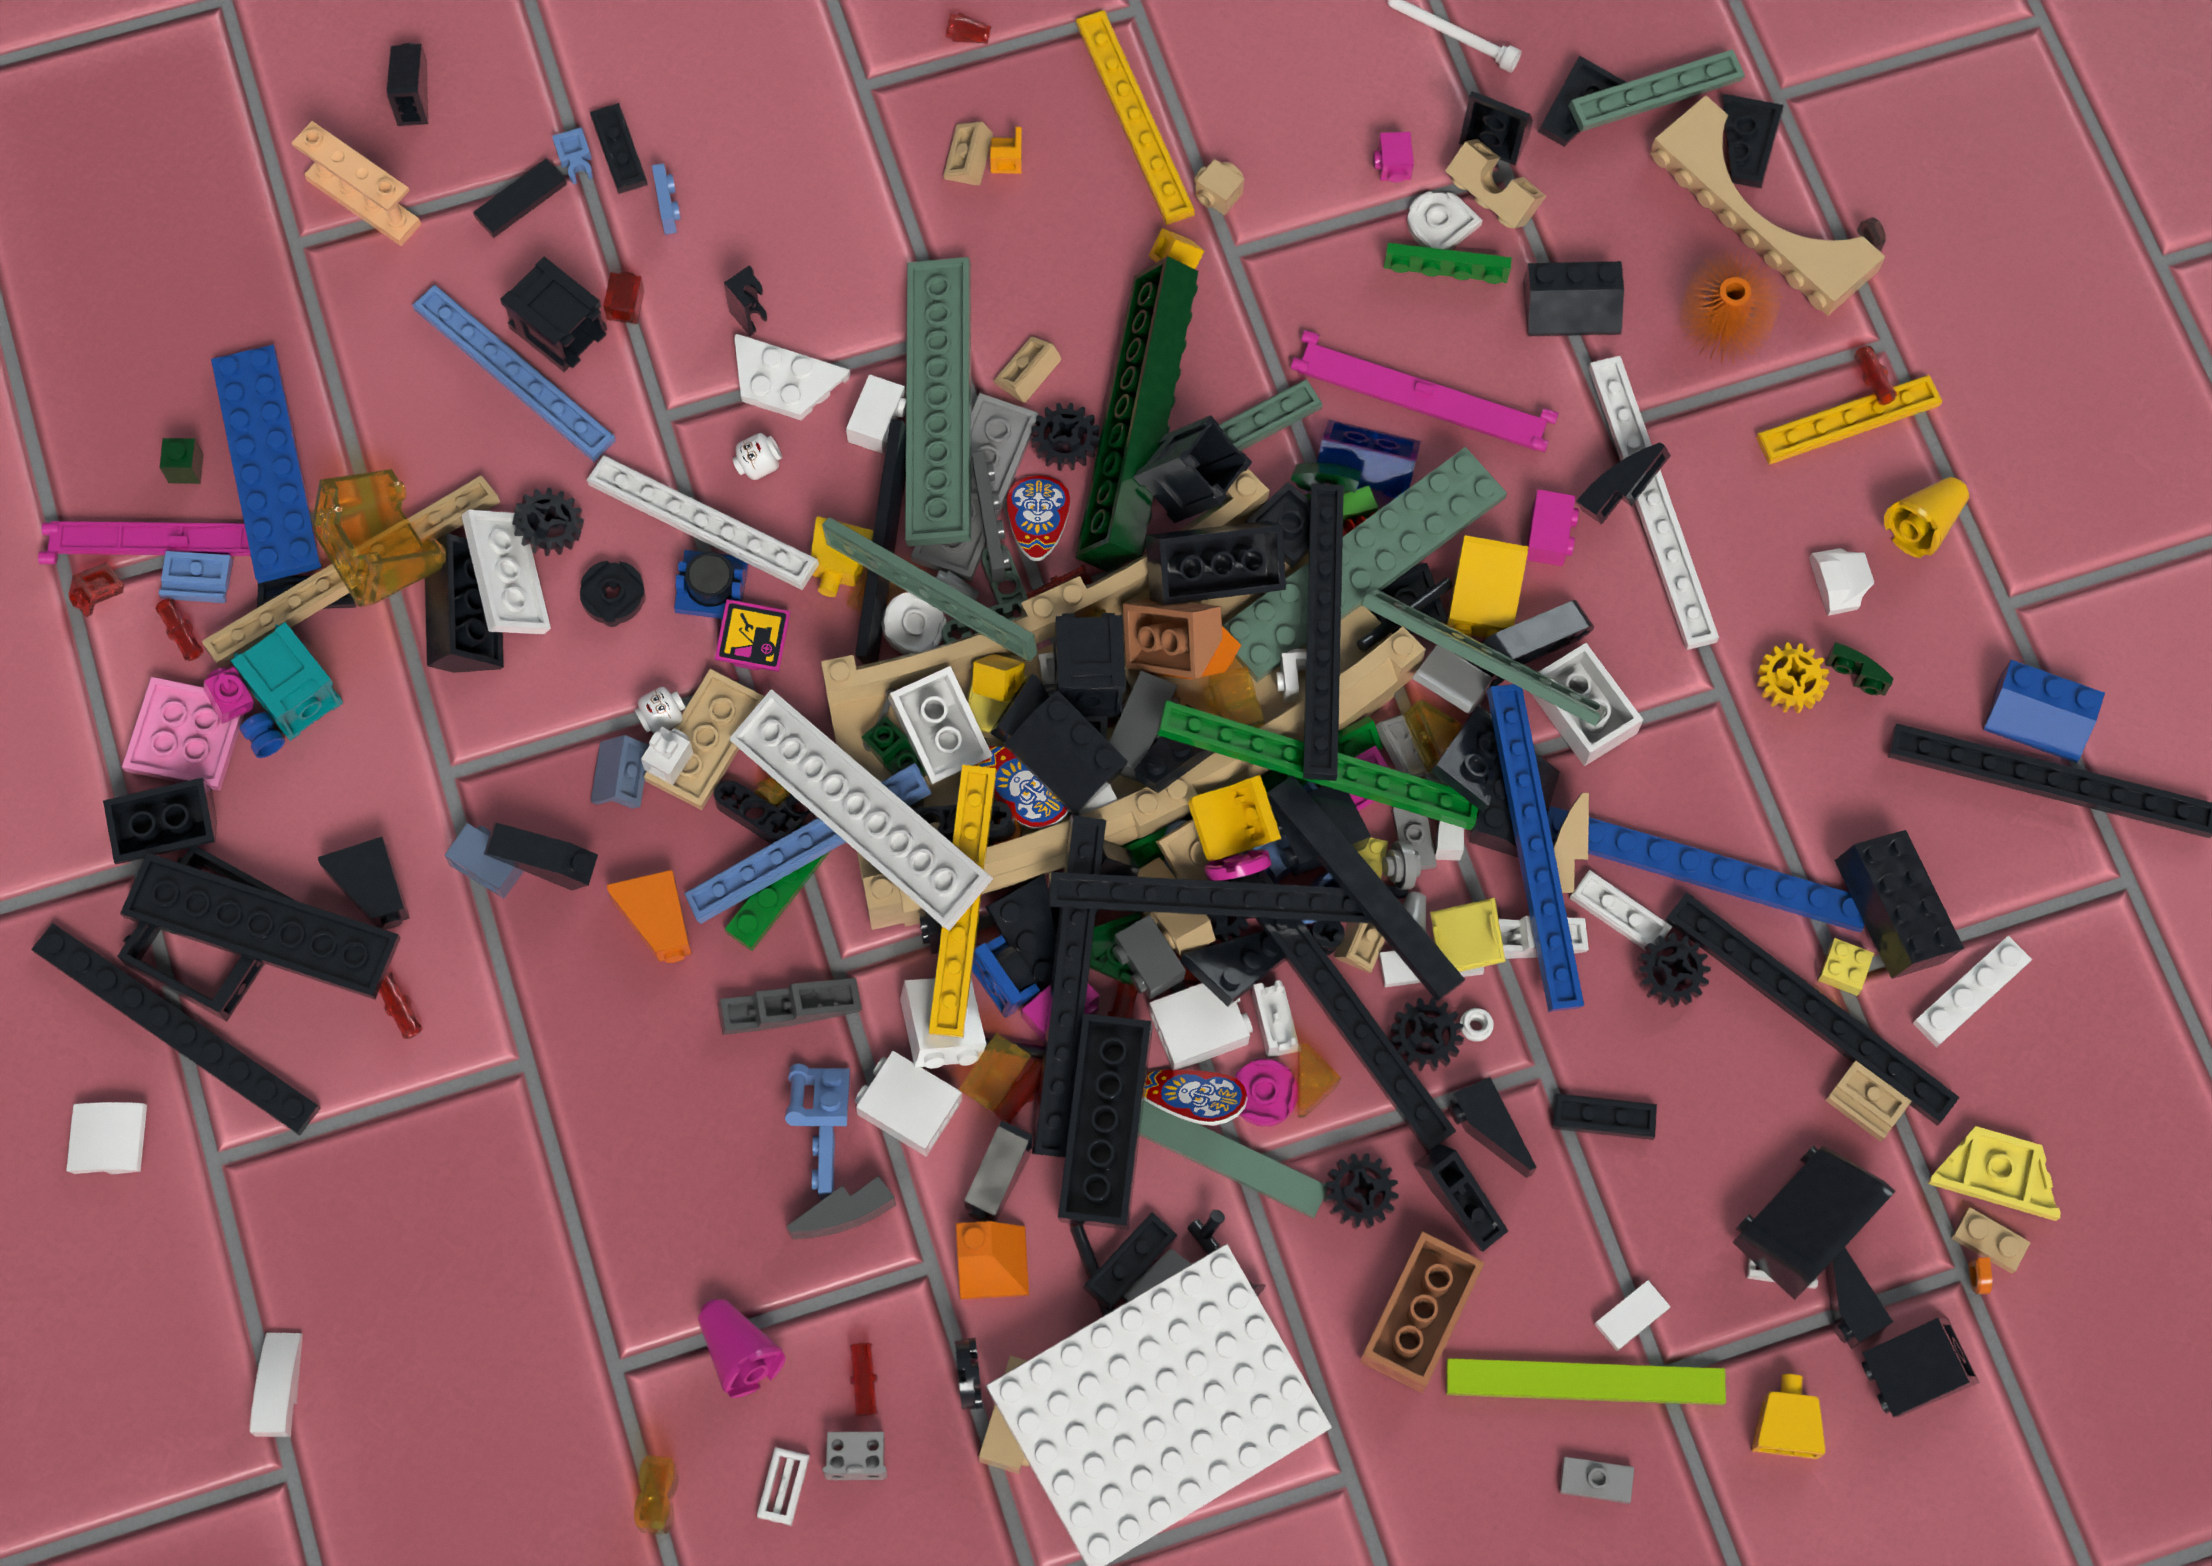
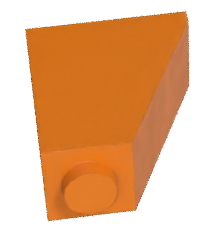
M672 870L607 885V890L613 904L659 962L675 963L685 959L686 955L692 954L677 884Z

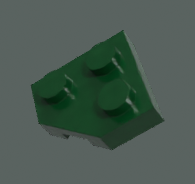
M1140 912L1094 927L1090 969L1131 987L1134 986L1130 977L1133 975L1127 963L1125 965L1120 964L1113 952V947H1115V934L1141 920Z

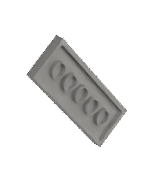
M979 393L971 412V541L915 546L911 555V562L937 571L942 570L946 573L949 570L960 579L972 582L982 558V552L986 547L973 472L972 453L985 451L986 462H993L995 481H991L990 485L991 491H998L1000 510L995 511L997 520L1032 437L1031 429L1032 426H1036L1037 415L1039 416L1038 412Z

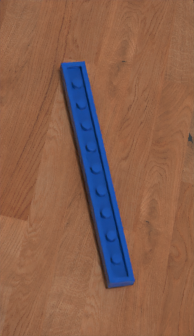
M1515 684L1491 686L1486 691L1548 1012L1578 1009L1584 1006L1523 689Z
M1550 806L1547 816L1554 844L1568 811ZM1589 817L1588 854L1859 933L1864 929L1865 923L1849 892Z

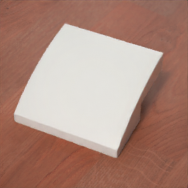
M125 1102L73 1104L66 1171L73 1174L102 1171L109 1174L141 1172L147 1105L144 1103Z

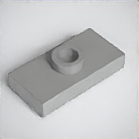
M1404 713L1381 721L1376 725L1379 737L1397 771L1419 778L1431 773L1433 766Z
M1393 807L1392 815L1397 841L1407 840L1412 844L1414 851H1417L1420 856L1421 870L1436 868L1437 863L1428 817Z
M1564 1457L1559 1493L1630 1504L1634 1467Z

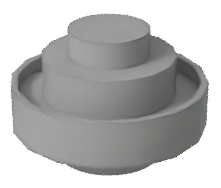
M1395 841L1392 844L1391 849L1387 852V856L1382 859L1384 876H1388L1389 880L1399 890L1412 889L1414 887L1416 877H1419L1421 873V860L1418 852L1414 851L1409 841Z

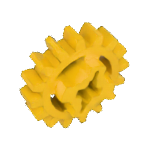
M1788 642L1783 647V651L1775 646L1771 651V655L1766 654L1762 660L1764 665H1760L1757 670V674L1762 676L1759 678L1757 686L1766 687L1761 696L1763 698L1771 696L1773 698L1771 702L1772 707L1781 703L1783 704V712H1787L1790 706H1794L1796 713H1800L1803 704L1810 710L1813 708L1815 700L1821 701L1824 696L1823 691H1826L1829 682L1825 680L1829 674V669L1820 668L1824 658L1815 660L1813 658L1815 649L1812 648L1806 653L1803 651L1802 643H1799L1796 649H1792L1791 644ZM1782 662L1781 668L1773 672V667ZM1813 683V688L1804 694L1805 687H1809Z

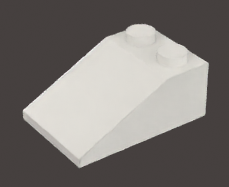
M951 666L889 694L888 700L931 784L962 771V765L973 766L992 757V753Z

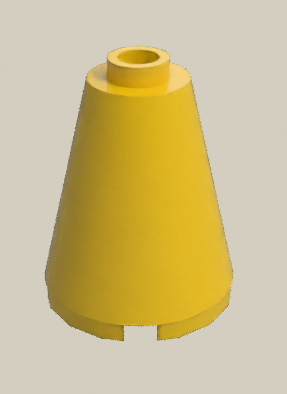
M1947 477L1893 503L1884 514L1886 531L1891 529L1895 536L1892 539L1893 543L1904 553L1915 558L1933 555L1939 549L1969 500L1967 486L1957 478Z

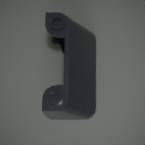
M1813 1145L1800 1159L1805 1165L1755 1218L1749 1214L1736 1227L1740 1235L1732 1242L1794 1300L1821 1274L1896 1192L1886 1181L1825 1145L1820 1149Z

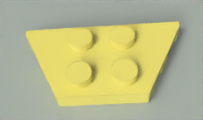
M1975 1126L1928 1180V1184L2050 1220L2057 1221L2061 1215L2059 1207L2056 1208L2051 1190L2053 1183L2050 1173L2046 1170V1157L2043 1146Z

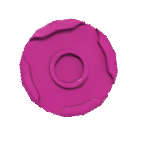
M1259 849L1249 850L1246 855L1235 854L1212 862L1209 861L1204 867L1206 879L1211 881L1227 880L1257 873L1270 867L1271 859L1267 850Z
M1256 1059L1236 1073L1235 1078L1245 1086L1248 1097L1245 1109L1239 1114L1246 1122L1256 1126H1274L1285 1121L1293 1113L1298 1101V1083L1283 1063L1272 1059Z

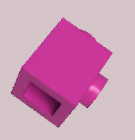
M1411 132L1380 133L1377 151L1373 153L1374 169H1379L1380 181L1399 183L1411 180L1414 167Z

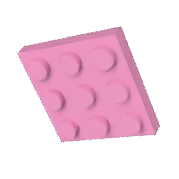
M151 677L122 768L125 772L178 783L203 778L212 790L221 791L244 714L222 724L203 687Z

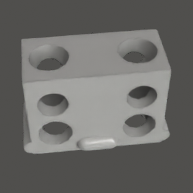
M827 1432V1466L823 1468L825 1479H886L888 1474L884 1466V1432ZM836 1446L843 1447L840 1451L833 1450ZM871 1446H878V1449L875 1451L869 1450Z

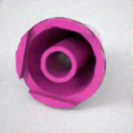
M712 1299L702 1306L698 1322L720 1384L726 1394L728 1393L731 1398L746 1396L761 1388L758 1384L760 1380L768 1376L771 1381L779 1373L786 1360L782 1349L733 1305L724 1299Z

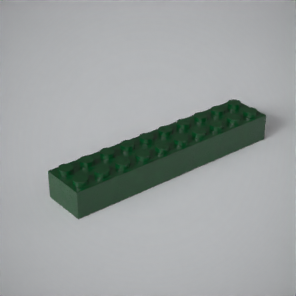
M1169 256L1133 277L1075 556L1076 559L1106 572L1141 557L1146 548L1145 536L1147 526L1152 518L1151 506L1153 495L1144 485L1141 486L1133 476L1139 468L1147 464L1160 447V440L1165 434L1169 433L1170 426L1168 421L1170 412L1175 404L1174 392L1176 382L1181 375L1180 362L1187 345L1185 337L1187 327L1192 319V302L1198 290L1196 282L1199 271Z

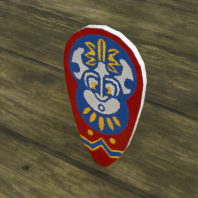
M1041 475L1025 477L1016 481L1009 488L1007 494V513L1012 533L1021 551L1032 561H1041L1052 552L1060 540L1069 515V491L1062 482L1052 477Z
M988 746L992 757L975 765L996 768L994 798L996 801L1007 804L1011 809L1014 819L1020 824L1033 829H1045L1056 825L1068 814L1069 811L1006 747Z
M1160 1070L1147 1073L1144 1100L1181 1119L1200 1125H1218L1238 1117L1246 1107L1248 1097L1245 1086L1237 1078L1230 1075L1196 1070Z

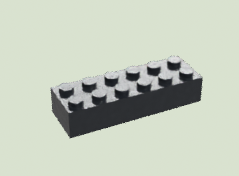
M1083 1013L1058 1213L1060 1222L1129 1230L1153 1031L1151 1021Z

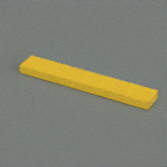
M1926 375L1757 434L1756 439L1770 465L1939 407L1943 401L1930 375Z

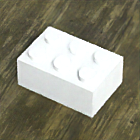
M1587 643L1539 671V673L1605 706L1607 709L1603 719L1594 726L1531 693L1584 767L1638 733L1643 718Z

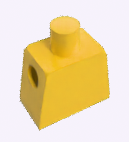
M817 516L811 556L818 560L819 566L812 576L821 579L818 588L820 594L827 597H836L840 584L851 587L856 586L866 567L827 545L822 526L827 519ZM839 522L872 541L873 530Z
M1795 1374L1781 1375V1392H1768L1764 1396L1752 1443V1452L1819 1459L1825 1454L1820 1401L1816 1396L1802 1395V1376Z

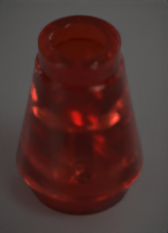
M958 12V15L950 13L945 37L952 39V42L988 44L991 26Z

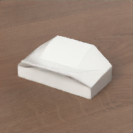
M1842 548L1811 553L1809 557L1810 564L1827 616L1858 610L1862 597L1874 585V579L1865 553L1847 552Z

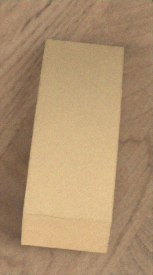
M1580 793L1558 831L1553 845L1562 893H1574L1575 859L1588 860L1589 793Z

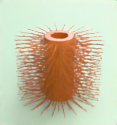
M1737 256V268L1734 262L1735 275L1733 264L1731 273L1730 258L1728 259L1730 278L1728 264L1726 265L1727 273L1724 265L1722 268L1725 279L1722 271L1720 273L1715 264L1714 269L1716 273L1712 275L1706 271L1703 272L1709 279L1707 281L1705 277L1701 280L1697 279L1699 281H1696L1695 284L1697 285L1692 286L1694 287L1691 290L1694 291L1691 292L1693 294L1687 295L1684 301L1689 300L1693 303H1686L1681 308H1688L1685 309V312L1688 313L1681 314L1696 315L1685 318L1692 319L1688 320L1689 323H1692L1689 326H1694L1698 328L1697 330L1703 328L1701 331L1696 332L1697 334L1693 337L1704 331L1706 334L1700 340L1703 338L1707 340L1711 335V340L1708 342L1710 344L1708 348L1710 349L1718 335L1713 349L1714 353L1718 340L1722 336L1718 354L1722 343L1724 354L1726 353V344V348L1728 347V358V342L1730 344V353H1732L1734 343L1736 348L1740 346L1741 341L1743 342L1742 346L1745 344L1748 346V339L1751 344L1753 342L1756 344L1757 341L1751 337L1752 334L1756 337L1766 338V335L1761 332L1764 333L1765 330L1763 329L1771 325L1767 323L1769 322L1767 319L1773 317L1771 315L1775 316V314H1771L1775 313L1771 312L1775 308L1770 307L1778 308L1777 306H1780H1773L1775 304H1771L1775 303L1773 301L1780 300L1765 299L1775 297V295H1769L1773 293H1768L1767 290L1777 287H1771L1769 284H1767V287H1764L1765 283L1756 287L1758 284L1767 281L1765 280L1766 278L1754 282L1759 276L1757 275L1748 281L1752 272L1749 269L1743 278L1748 260L1741 277H1739L1743 257L1738 269ZM1704 297H1709L1713 301H1707ZM1748 313H1754L1756 317H1751Z

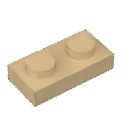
M1971 1207L1964 1213L1951 1238L1982 1257H1990L1992 1263L2011 1274L2017 1270L2031 1243Z

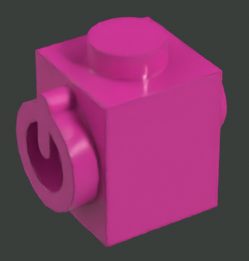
M235 667L228 670L219 668L211 672L207 676L208 679L204 680V692L222 724L253 709V699Z

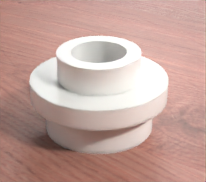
M1469 1009L1460 1019V1024L1464 1026L1461 1033L1468 1040L1474 1042L1483 1041L1492 1033L1493 1019L1483 1009ZM1478 1021L1481 1023L1482 1029L1478 1031L1473 1030L1470 1023Z

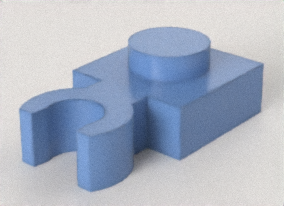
M582 127L553 135V142L562 168L569 166L568 174L570 181L573 184H577L575 175L579 171L586 172L589 180L593 179L591 166L587 162V160L592 158Z

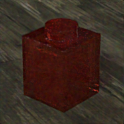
M610 272L603 304L607 320L638 324L645 292L641 276L631 272Z

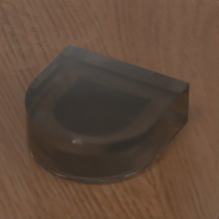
M1874 217L1861 221L1857 229L1860 237L1863 236L1881 252L1886 241L1883 226Z

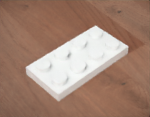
M468 509L461 516L489 632L547 633L551 627L531 544L522 546L523 536H515L516 526L512 525L515 513Z

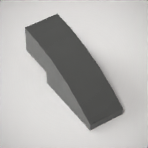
M879 1176L852 1196L841 1186L786 1227L792 1239L816 1238L837 1234L858 1227L885 1213L896 1205L895 1197Z

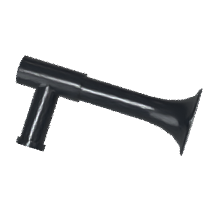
M1213 1210L1204 1225L1197 1219L1187 1228L1207 1254L1220 1248L1213 1234L1220 1224L1224 1222L1225 1215L1219 1210ZM1249 1281L1257 1296L1260 1295L1265 1288V1284L1256 1285Z

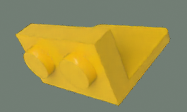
M1260 775L1191 797L1188 800L1205 857L1210 862L1281 839Z

